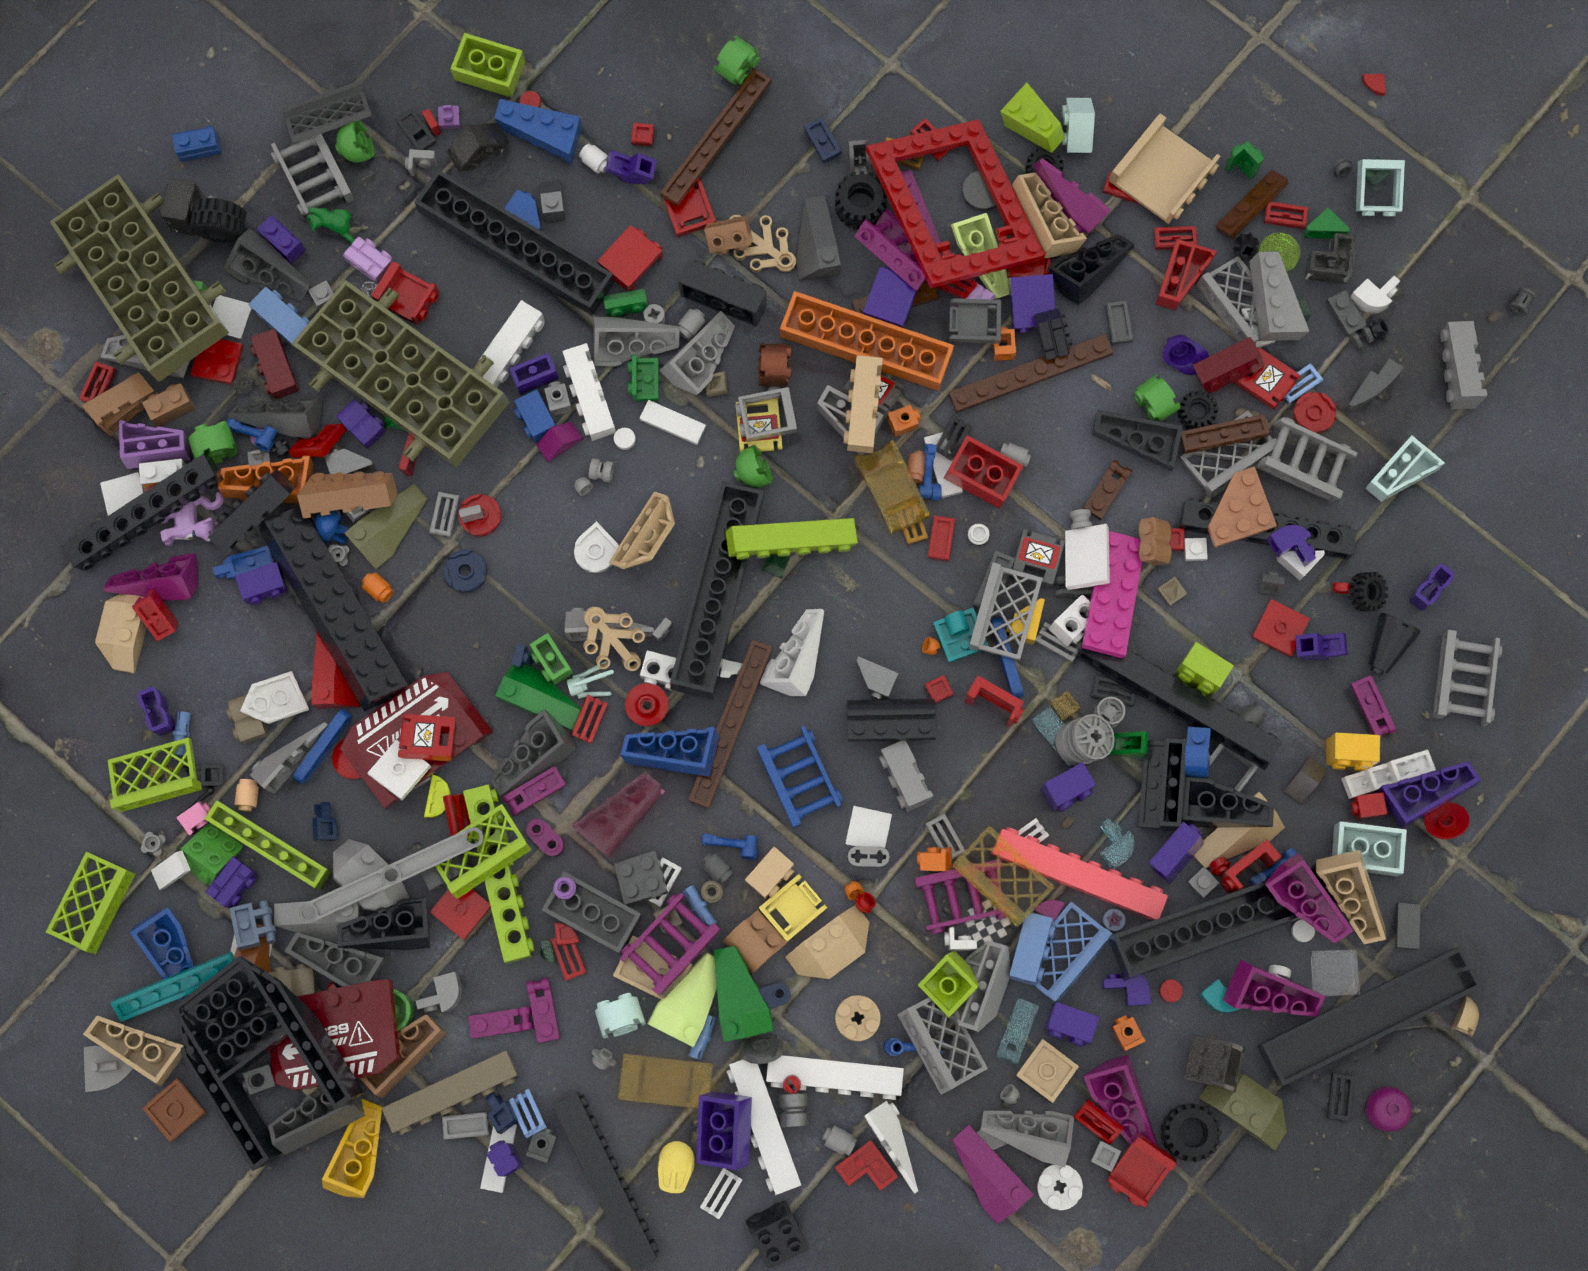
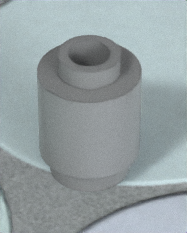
M697 308L694 310L689 309L677 324L680 327L679 335L688 341L691 337L693 338L705 324V315Z
M1004 443L1000 452L1027 467L1031 455L1027 454L1028 449L1009 443V445Z
M833 1125L832 1129L827 1127L822 1137V1140L825 1141L824 1146L841 1155L846 1154L848 1156L851 1154L857 1139L853 1138V1134Z

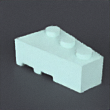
M1411 436L1365 489L1383 502L1438 471L1445 462L1415 437Z

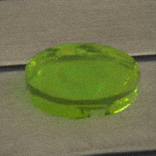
M1282 232L1266 236L1258 249L1259 252H1279L1286 272L1291 271L1297 265L1301 255L1300 246L1297 241L1289 234Z

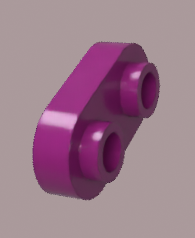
M533 819L527 824L526 833L528 837L546 855L556 857L563 852V840L545 821ZM535 826L541 827V831L539 833L533 832V828ZM551 841L556 842V847L553 849L548 847Z

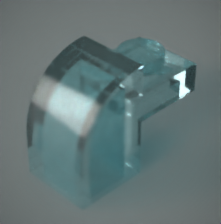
M1109 818L1100 827L1112 844L1102 850L1099 855L1110 869L1115 870L1132 855L1134 838L1130 831L1122 835L1120 833L1122 832L1120 825L1115 820L1112 822Z

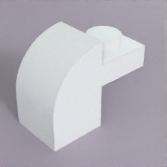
M1393 276L1379 289L1367 278L1350 297L1355 306L1365 313L1377 314L1383 312L1389 307L1392 302L1391 298L1398 291L1396 287L1400 280Z

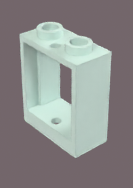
M1362 159L1358 161L1356 212H1362V216H1375V212H1383V216H1396V213L1402 212L1405 160ZM1366 170H1394L1392 206H1364Z

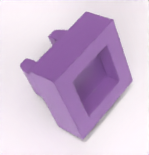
M443 105L438 107L440 129L460 128L459 106Z

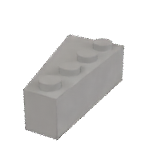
M1258 252L1249 262L1260 341L1300 340L1310 331L1279 252Z
M1474 321L1448 322L1440 334L1445 348L1442 358L1443 362H1446L1447 369L1444 373L1445 382H1448L1446 400L1450 403V409H1475L1488 395L1487 390L1482 389V382L1485 380L1483 372L1479 373L1478 370L1481 358L1479 353H1475L1478 342Z

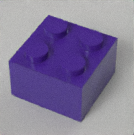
M1082 762L1047 781L1040 790L1052 811L1055 812L1059 809L1061 813L1072 807L1073 801L1076 799L1081 802L1090 797L1096 784Z
M1055 1002L1051 1005L1044 1030L1048 1031V1036L1056 1039L1066 1037L1070 1039L1069 1043L1082 1047L1092 1042L1099 1017Z

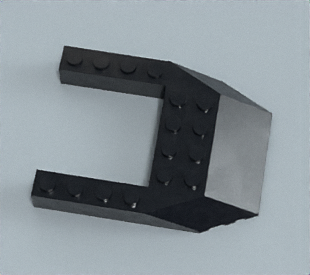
M238 956L175 1005V1013L178 1018V1033L181 1034L184 1045L181 1048L182 1057L252 1171L269 1164L281 1155L282 1152L272 1145L268 1128L236 1076L289 1037L334 1110L348 1105L364 1093L318 1017L280 980L242 956Z

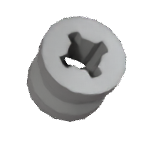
M657 304L647 306L644 310L645 322L665 324L663 308Z
M1079 509L1069 513L1073 522L1071 530L1092 526L1089 519L1091 510Z

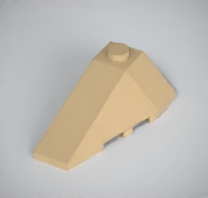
M1260 792L1254 795V797L1267 801ZM1274 809L1273 827L1217 828L1203 840L1204 845L1194 855V858L1203 867L1208 868L1210 867L1209 864L1217 858L1225 857L1227 860L1258 847L1265 840L1270 842L1285 827Z

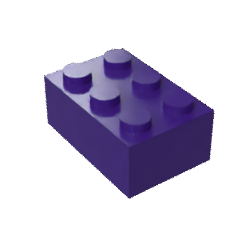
M714 1091L699 1095L696 1164L738 1170L749 1165L752 1097Z

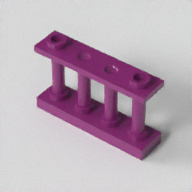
M887 209L882 213L874 226L868 220H864L854 237L917 291L926 278L897 217Z
M997 859L915 878L916 889L921 888L924 891L932 925L925 927L926 932L931 931L932 935L945 932L944 928L995 916L997 920L1009 918V913H1012L1014 909L1013 906L1005 908L997 876L999 874L998 870L1003 868L1002 860ZM986 874V877H989L996 910L983 912L976 883L977 875ZM962 878L968 884L975 915L963 918L954 886L956 884L955 880ZM943 883V886H946L953 920L940 923L933 889L934 885Z
M682 893L678 896L674 894L666 903L668 907L632 945L628 943L620 952L622 954L619 958L625 963L630 959L654 981L655 987L652 990L659 996L667 990L721 931L714 923L711 926L705 925L681 902L685 898ZM674 909L699 931L701 937L696 942L693 940L690 942L666 919ZM659 925L684 947L683 951L686 953L681 959L678 957L674 958L651 936ZM643 942L669 964L670 970L665 976L658 974L635 952Z

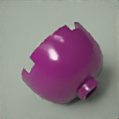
M1380 1087L1373 1090L1367 1097L1365 1114L1369 1123L1376 1129L1384 1132H1395L1404 1128L1410 1121L1412 1104L1408 1096L1400 1089Z

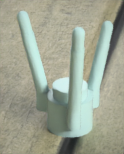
M596 665L581 674L574 675L572 679L567 680L571 696L577 695L578 699L584 698L586 695L592 697L611 696V692H585V690H588V682L611 675L614 671L609 670L585 678V676L600 669Z

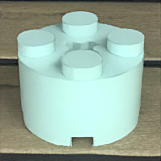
M625 993L618 996L619 1000L613 1002L605 1000L597 1003L595 1014L603 1038H608L607 1034L613 1033L614 1037L637 1030V1024L641 1023L642 1026L646 1024L638 997H633L631 993Z

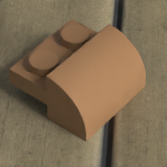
M759 910L741 922L723 940L727 947H737L749 969L748 971L752 975L788 943Z

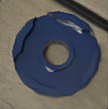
M459 550L451 554L444 566V577L449 586L463 593L473 592L480 588L487 576V566L483 558L471 550ZM463 566L471 568V573L468 576L460 575V569Z

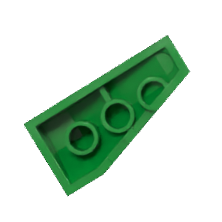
M525 664L523 668L513 665L504 675L495 695L499 701L535 716L545 709L564 728L571 731L581 710L576 703L553 683L548 682L538 670Z

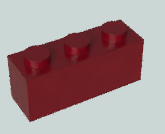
M275 328L252 336L253 345H250L254 357L258 356L260 363L257 364L261 376L265 375L267 382L264 383L268 395L272 394L275 399H280L300 391L280 336Z
M1249 337L1192 366L1203 390L1209 394L1218 391L1229 383L1238 381L1250 373L1257 372L1260 368L1264 367V363L1254 341Z

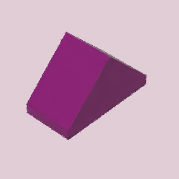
M567 422L551 427L536 446L549 463L582 441L583 437L572 422Z

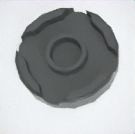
M975 171L967 176L963 183L962 191L965 202L977 211L994 209L996 204L980 171Z
M773 1033L751 1036L747 1040L743 1038L739 1043V1055L749 1063H769L780 1058L784 1052L783 1040L781 1038L780 1040L777 1039V1035Z

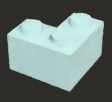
M1066 98V105H1062L1063 124L1067 125L1066 132H1063L1065 139L1062 141V145H1066L1067 153H1092L1095 119L1091 98Z

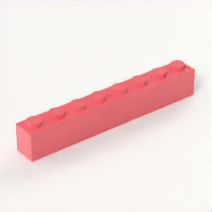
M1007 827L1006 830H1000L991 856L1152 921L1160 918L1168 895L1163 894V889L1152 885L1148 888L1142 885L1143 881L1130 877V880L1121 877V872L1114 869L1109 871L1101 869L1102 865L1089 860L1086 863L1081 861V856L1068 852V855L1059 852L1060 848L1057 846L1039 844L1040 840L1027 835V838L1019 836V831Z

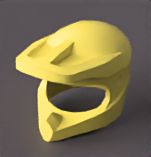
M673 1141L665 1145L661 1150L658 1161V1178L661 1190L668 1193H682L685 1190L693 1173L695 1162L694 1153L687 1144Z

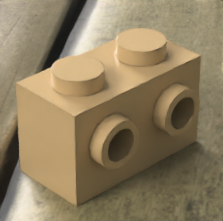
M773 847L749 874L745 882L764 899L768 896L772 898L780 889L777 885L783 879L787 881L795 872L792 869L794 863L777 848Z

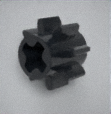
M1241 233L1237 240H1233L1235 244L1233 251L1235 254H1239L1241 260L1243 258L1252 259V256L1259 252L1257 245L1260 243L1257 238H1253L1252 233Z

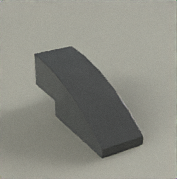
M1389 358L1379 374L1370 371L1344 411L1349 413L1374 400L1386 390L1404 367Z

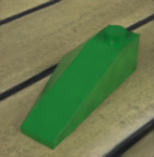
M731 946L715 949L714 959L719 1020L724 1042L774 1031L770 1007L767 1002H764L758 991L759 987L752 980L748 972L749 969L737 947Z

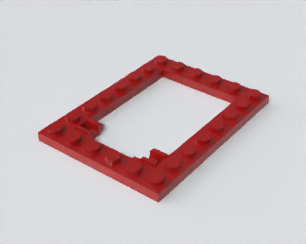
M979 119L867 145V155L930 288L1044 259L1045 253ZM967 145L1006 225L996 229L997 238L1000 243L998 248L962 256L961 254L955 255V253L950 252L951 245L949 241L935 244L896 162Z

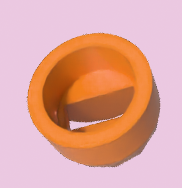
M927 637L923 642L922 652L928 655L937 654V649H940L939 641L932 637Z
M851 881V884L845 885V894L849 900H856L857 894L861 895L864 893L861 884L857 881Z

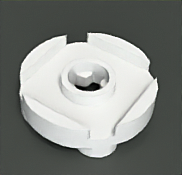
M1052 1164L1046 1167L1039 1176L1037 1193L1041 1201L1052 1209H1069L1082 1197L1083 1183L1081 1177L1076 1170L1068 1165L1062 1167ZM1057 1180L1066 1184V1187L1063 1188L1064 1192L1061 1194L1059 1191L1054 1190Z

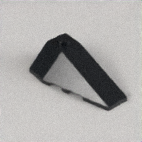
M1119 234L1097 242L1096 246L1087 250L1084 247L1079 249L1078 253L1069 256L1066 254L1061 256L1048 266V272L1053 274V280L1061 294L1079 305L1090 297L1134 248V243Z
M1186 777L1183 822L1188 826L1191 823L1196 827L1204 828L1273 827L1274 804L1236 791L1232 787H1226L1209 778Z

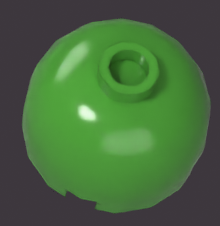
M358 120L342 126L336 137L337 143L335 147L339 155H343L345 159L354 163L367 161L374 157L371 137H366L364 132L367 129L361 121Z
M752 445L739 453L735 461L736 470L734 475L738 482H743L750 488L759 489L771 484L773 476L767 461H763L760 457L762 452L756 445Z

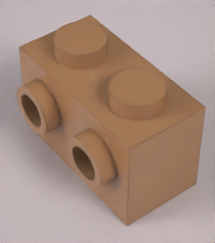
M748 216L708 223L704 228L710 253L716 252L717 255L727 253L729 249L734 248L737 251L749 248L753 241Z
M181 383L170 385L166 388V391L150 395L146 401L142 402L150 420L158 427L196 409L187 390Z

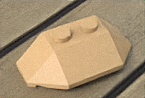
M653 492L610 559L609 564L625 569L648 563L653 559L675 525L668 496Z
M118 594L105 601L95 643L114 670L135 674L147 627L132 608L140 596Z
M854 905L803 941L785 958L800 976L831 979L865 953L869 921Z

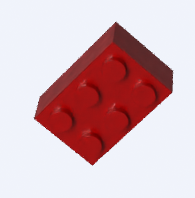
M967 435L948 468L944 479L1000 509L1023 465Z

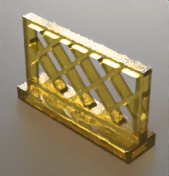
M990 826L984 830L952 865L1017 927L1054 889V886ZM988 833L996 839V848H983V838ZM971 851H981V864H972L966 856ZM984 851H996L997 863L984 864ZM999 851H1009L1012 854L1013 863H1000ZM1015 857H1016L1021 863H1016ZM997 866V879H988L984 874V867ZM1000 866H1013V879H1000ZM1016 866H1025L1029 870V878L1016 879ZM1032 881H1041L1048 888L1043 894H1033ZM992 882H998V888ZM1001 882H1013L1014 895H1005L1001 891ZM1016 882H1029L1030 894H1017ZM1030 897V907L1025 913L1017 906V898ZM1033 897H1039V898L1033 903Z

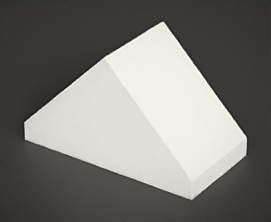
M1324 550L1315 551L1316 559L1306 567L1303 566L1294 551H1288L1282 556L1277 557V561L1301 581L1324 556Z

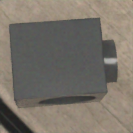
M271 1064L243 1073L244 1079H242L244 1090L249 1092V1095H256L280 1086L274 1082ZM259 1074L264 1077V1083L260 1087L255 1084V1078Z

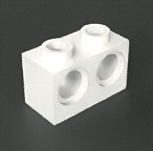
M1081 595L1049 628L1067 647L1072 642L1077 644L1084 637L1082 632L1085 630L1087 618H1083L1080 613H1084L1087 616L1090 601L1084 595ZM1065 626L1071 627L1073 632L1068 631Z
M647 651L640 673L641 679L644 680V683L665 685V689L670 690L671 679L669 674L674 669L676 658ZM657 665L660 667V670L657 674H650L648 672L649 667Z

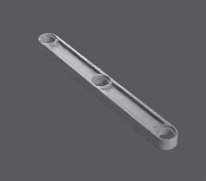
M476 827L468 828L303 904L298 910V916L304 923H311L479 846L484 839L483 832ZM470 831H476L480 835V840L475 844L467 840V835ZM390 868L395 869L398 873L395 881H388L385 877V872ZM307 906L315 910V916L312 919H306L303 916V909Z

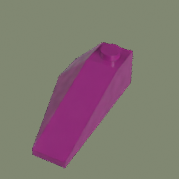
M1043 158L1033 165L1040 179L1051 191L1052 194L1050 196L1052 199L1061 204L1063 207L1062 212L1068 219L1071 218L1075 222V228L1080 234H1088L1111 211L1091 192L1088 195L1078 188V183L1065 180L1064 174Z

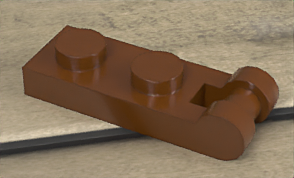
M1115 459L1083 507V509L1091 510V515L1099 520H1102L1132 472V469L1119 465L1120 462ZM1114 472L1121 475L1119 480L1112 477Z

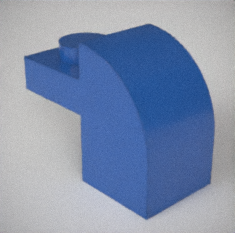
M1188 727L1187 745L1185 748L1186 777L1209 778L1211 728Z

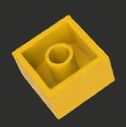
M1334 733L1326 739V766H1332V769L1345 770L1346 767H1354L1355 771H1365L1380 762V735Z

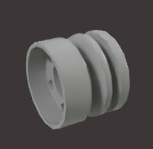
M1095 714L1085 715L1061 726L1057 732V751L1065 762L1073 766L1082 762L1084 765L1103 759L1110 754L1114 747L1113 729L1109 722Z

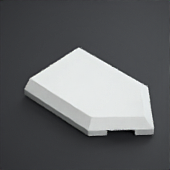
M290 671L252 684L240 712L270 724L308 711L309 708L293 672Z

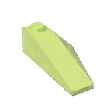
M987 213L951 224L957 245L965 256L998 248ZM1006 269L979 276L986 288L995 295V299L1009 295Z
M705 953L688 971V974L682 981L676 983L672 988L673 990L657 1003L647 1023L694 1047L704 1027L717 989L714 956Z

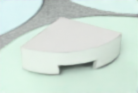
M723 659L720 677L729 678L732 674L738 675L743 663Z

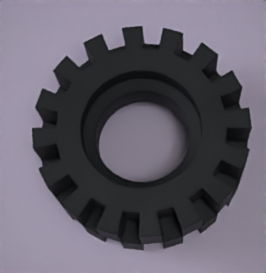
M1037 148L1036 152L1033 150L1027 158L1025 174L1035 173L1036 170L1033 165L1042 158L1063 172V158H1059L1060 153L1058 151L1050 153L1045 149Z
M1197 390L1194 393V391H1191L1189 395L1186 394L1180 403L1181 408L1178 410V418H1181V424H1186L1185 428L1191 427L1195 429L1213 424L1217 417L1218 407L1216 405L1218 403L1216 400L1213 401L1214 397L1212 395L1210 397L1207 395L1208 392L1204 391V393H1201V390ZM1193 404L1203 405L1206 410L1205 416L1202 418L1192 416L1190 407Z
M1362 572L1351 578L1353 582H1349L1351 589H1348V593H1351L1349 600H1353L1351 605L1356 606L1355 609L1360 611H1377L1383 608L1382 605L1387 602L1384 598H1388V594H1385L1388 587L1384 586L1387 582L1382 580L1383 576L1379 575L1378 572ZM1367 586L1370 590L1369 598L1367 596Z

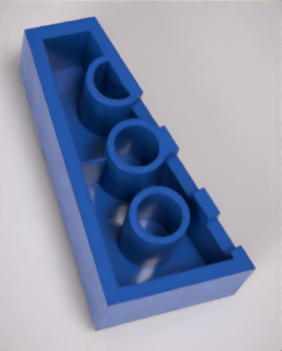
M503 99L499 100L494 117L497 128L519 139H524L537 148L540 147L547 150L550 154L556 157L559 156L570 164L573 163L582 130L580 116Z
M707 727V729L702 730L694 728L679 732L672 730L656 734L654 732L625 735L621 757L626 764L710 777L719 734L715 727Z

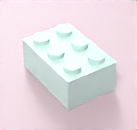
M1340 821L1334 825L1332 856L1361 850L1368 873L1389 876L1402 875L1404 873L1407 830Z

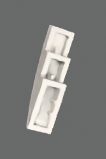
M1425 750L1345 776L1341 780L1348 798L1351 799L1379 790L1382 785L1417 777L1424 773L1433 772L1436 769L1429 751Z

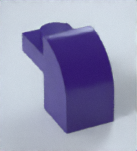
M612 150L609 152L605 171L620 177L622 182L644 184L653 180L657 160L640 153L629 157Z
M1284 526L1270 534L1266 539L1277 557L1293 549L1304 567L1316 559L1314 548L1311 544L1306 543L1311 534L1301 526Z
M1345 633L1296 635L1297 657L1303 660H1327L1331 657L1348 655Z
M1120 974L1107 975V979L1101 980L1102 989L1124 988L1126 1006L1151 1004L1149 985L1143 975L1124 981V978H1120Z

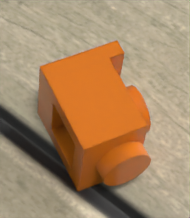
M1001 327L1000 343H1006L1007 346L993 343V361L1015 360L1016 344L1014 329Z
M911 404L893 412L890 411L887 415V421L894 437L917 429L919 426L918 421L921 420L917 408L912 409ZM906 415L909 417L906 421L901 419V417Z
M927 847V851L918 852L917 863L920 865V870H951L952 847L942 848L941 851L940 847Z
M1124 1015L1114 1020L1116 1025L1112 1026L1111 1029L1122 1051L1145 1042L1133 1017L1128 1018L1127 1015ZM1126 1027L1132 1030L1130 1036H1126L1124 1033Z

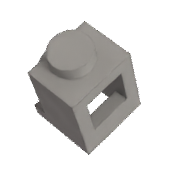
M559 381L549 383L548 388H544L551 416L554 417L572 412L565 383L561 384ZM561 394V396H560L559 398H554V397H553V396H555V395Z

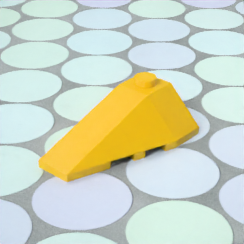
M362 1099L366 1116L348 1125L322 1178L324 1189L344 1197L364 1198L374 1178L382 1107Z

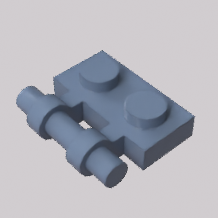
M267 900L259 902L260 909L253 910L252 902L229 908L238 951L261 946L260 937H266L268 944L276 942V927L272 924L271 919L273 912ZM262 919L264 927L257 928L256 920Z

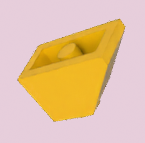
M1040 598L1036 601L1025 643L1033 645L1035 642L1045 599ZM1030 605L1020 610V613L1023 614L1028 611ZM1020 619L1010 624L1015 634L1023 631L1025 627ZM1006 627V632H1009V639L1010 637H1012V634L1010 633L1008 627ZM1022 635L1019 636V637H1017L1020 642H1021Z

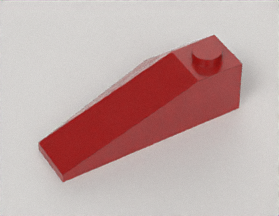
M317 631L312 678V705L317 709L360 708V703Z

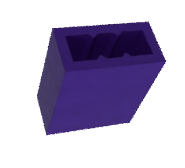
M880 267L863 314L904 328L918 290H914L891 268Z
M1053 274L1008 278L1012 329H1017L1018 333L1030 332V328L1037 327L1034 318L1035 314L1055 309Z
M1183 822L1149 862L1152 870L1167 883L1171 884L1204 845L1202 835L1200 834L1201 831L1190 823L1188 826Z

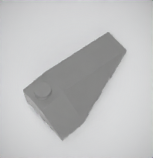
M573 608L570 612H566L565 634L569 642L587 640L589 626L584 621V614L586 612L584 608ZM594 616L592 620H597L599 616ZM634 622L627 628L622 627L620 623H606L609 628L631 630L640 628L644 632L645 637H652L654 632L653 627ZM599 629L597 630L595 640H602L603 634ZM641 633L635 634L634 637H640Z
M325 722L267 756L262 761H258L253 766V772L250 776L264 789L275 794L299 767L328 727V724Z

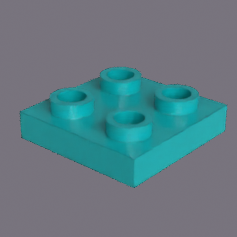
M974 607L965 611L953 612L945 616V618L933 622L948 664L982 651L969 649L977 620ZM985 638V641H984V644H983V645L989 646V645H988V642H987V640H986V638Z

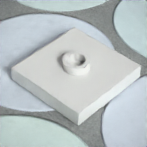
M395 740L370 769L368 775L400 800H403L431 766L423 759L399 758V741Z

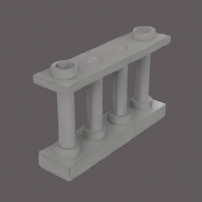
M322 134L302 140L281 151L278 150L275 142L271 144L274 150L271 155L276 165L281 164L300 202L297 207L302 216L310 214L308 208H316L337 197H344L347 204L355 200ZM312 145L319 146L321 151L317 152L318 155L287 168L283 160L284 158ZM321 162L322 164L327 162L329 168L326 169L325 173L296 186L292 178L293 175ZM330 179L331 181L336 180L338 185L335 186L334 190L307 203L304 202L301 193Z
M1284 417L1276 420L1272 426L1280 429V433L1271 456L1259 460L1257 468L1329 502L1341 499L1343 491L1338 489L1336 485L1344 461L1356 457L1357 452L1351 450V447L1346 444H1338L1295 424L1293 419ZM1291 434L1300 439L1291 463L1286 465L1280 462L1279 458L1287 436ZM1308 442L1317 446L1318 449L1310 471L1306 474L1299 471L1298 466ZM1328 451L1337 457L1328 482H1323L1318 479L1317 474L1324 455Z
M1447 630L1442 634L1433 718L1442 719L1450 712L1481 717L1480 726L1485 727L1495 717V709L1492 707L1498 658L1502 654L1500 638L1490 641V645L1460 641L1459 638H1456L1457 631ZM1461 649L1488 654L1487 666L1457 662L1454 659V651ZM1459 670L1486 675L1485 687L1455 683L1454 680H1451L1452 672ZM1456 691L1484 696L1482 709L1451 704L1449 693Z

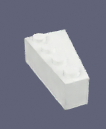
M587 343L564 350L563 354L567 365H564L563 368L566 377H571L573 384L569 385L573 397L577 396L579 403L575 404L579 416L584 415L586 421L582 423L585 435L590 434L591 440L594 441L615 434V427Z

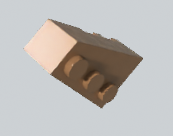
M138 372L83 404L82 407L97 425L111 436L119 430V420L128 423L145 409L142 402L146 401L150 395L157 393Z

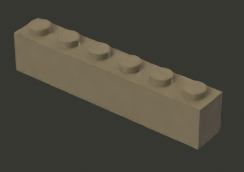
M506 1050L383 1107L382 1110L391 1132H399L400 1135H403L413 1130L411 1126L420 1123L422 1126L433 1121L432 1116L438 1113L444 1116L454 1111L453 1106L460 1103L462 1106L474 1102L473 1097L482 1094L484 1097L495 1092L494 1087L502 1084L503 1087L515 1083V1078L520 1075L510 1052Z

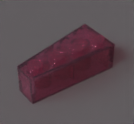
M644 772L624 786L620 792L606 799L602 805L588 812L584 818L576 821L571 826L609 858L663 795L665 789Z

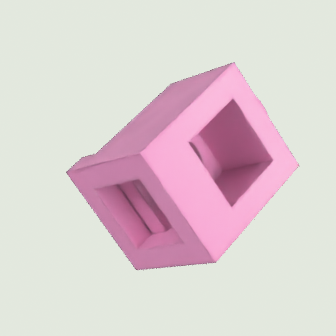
M199 801L176 818L187 833L191 835L195 832L194 826L199 829L208 823L205 817L211 808L207 803L203 804Z

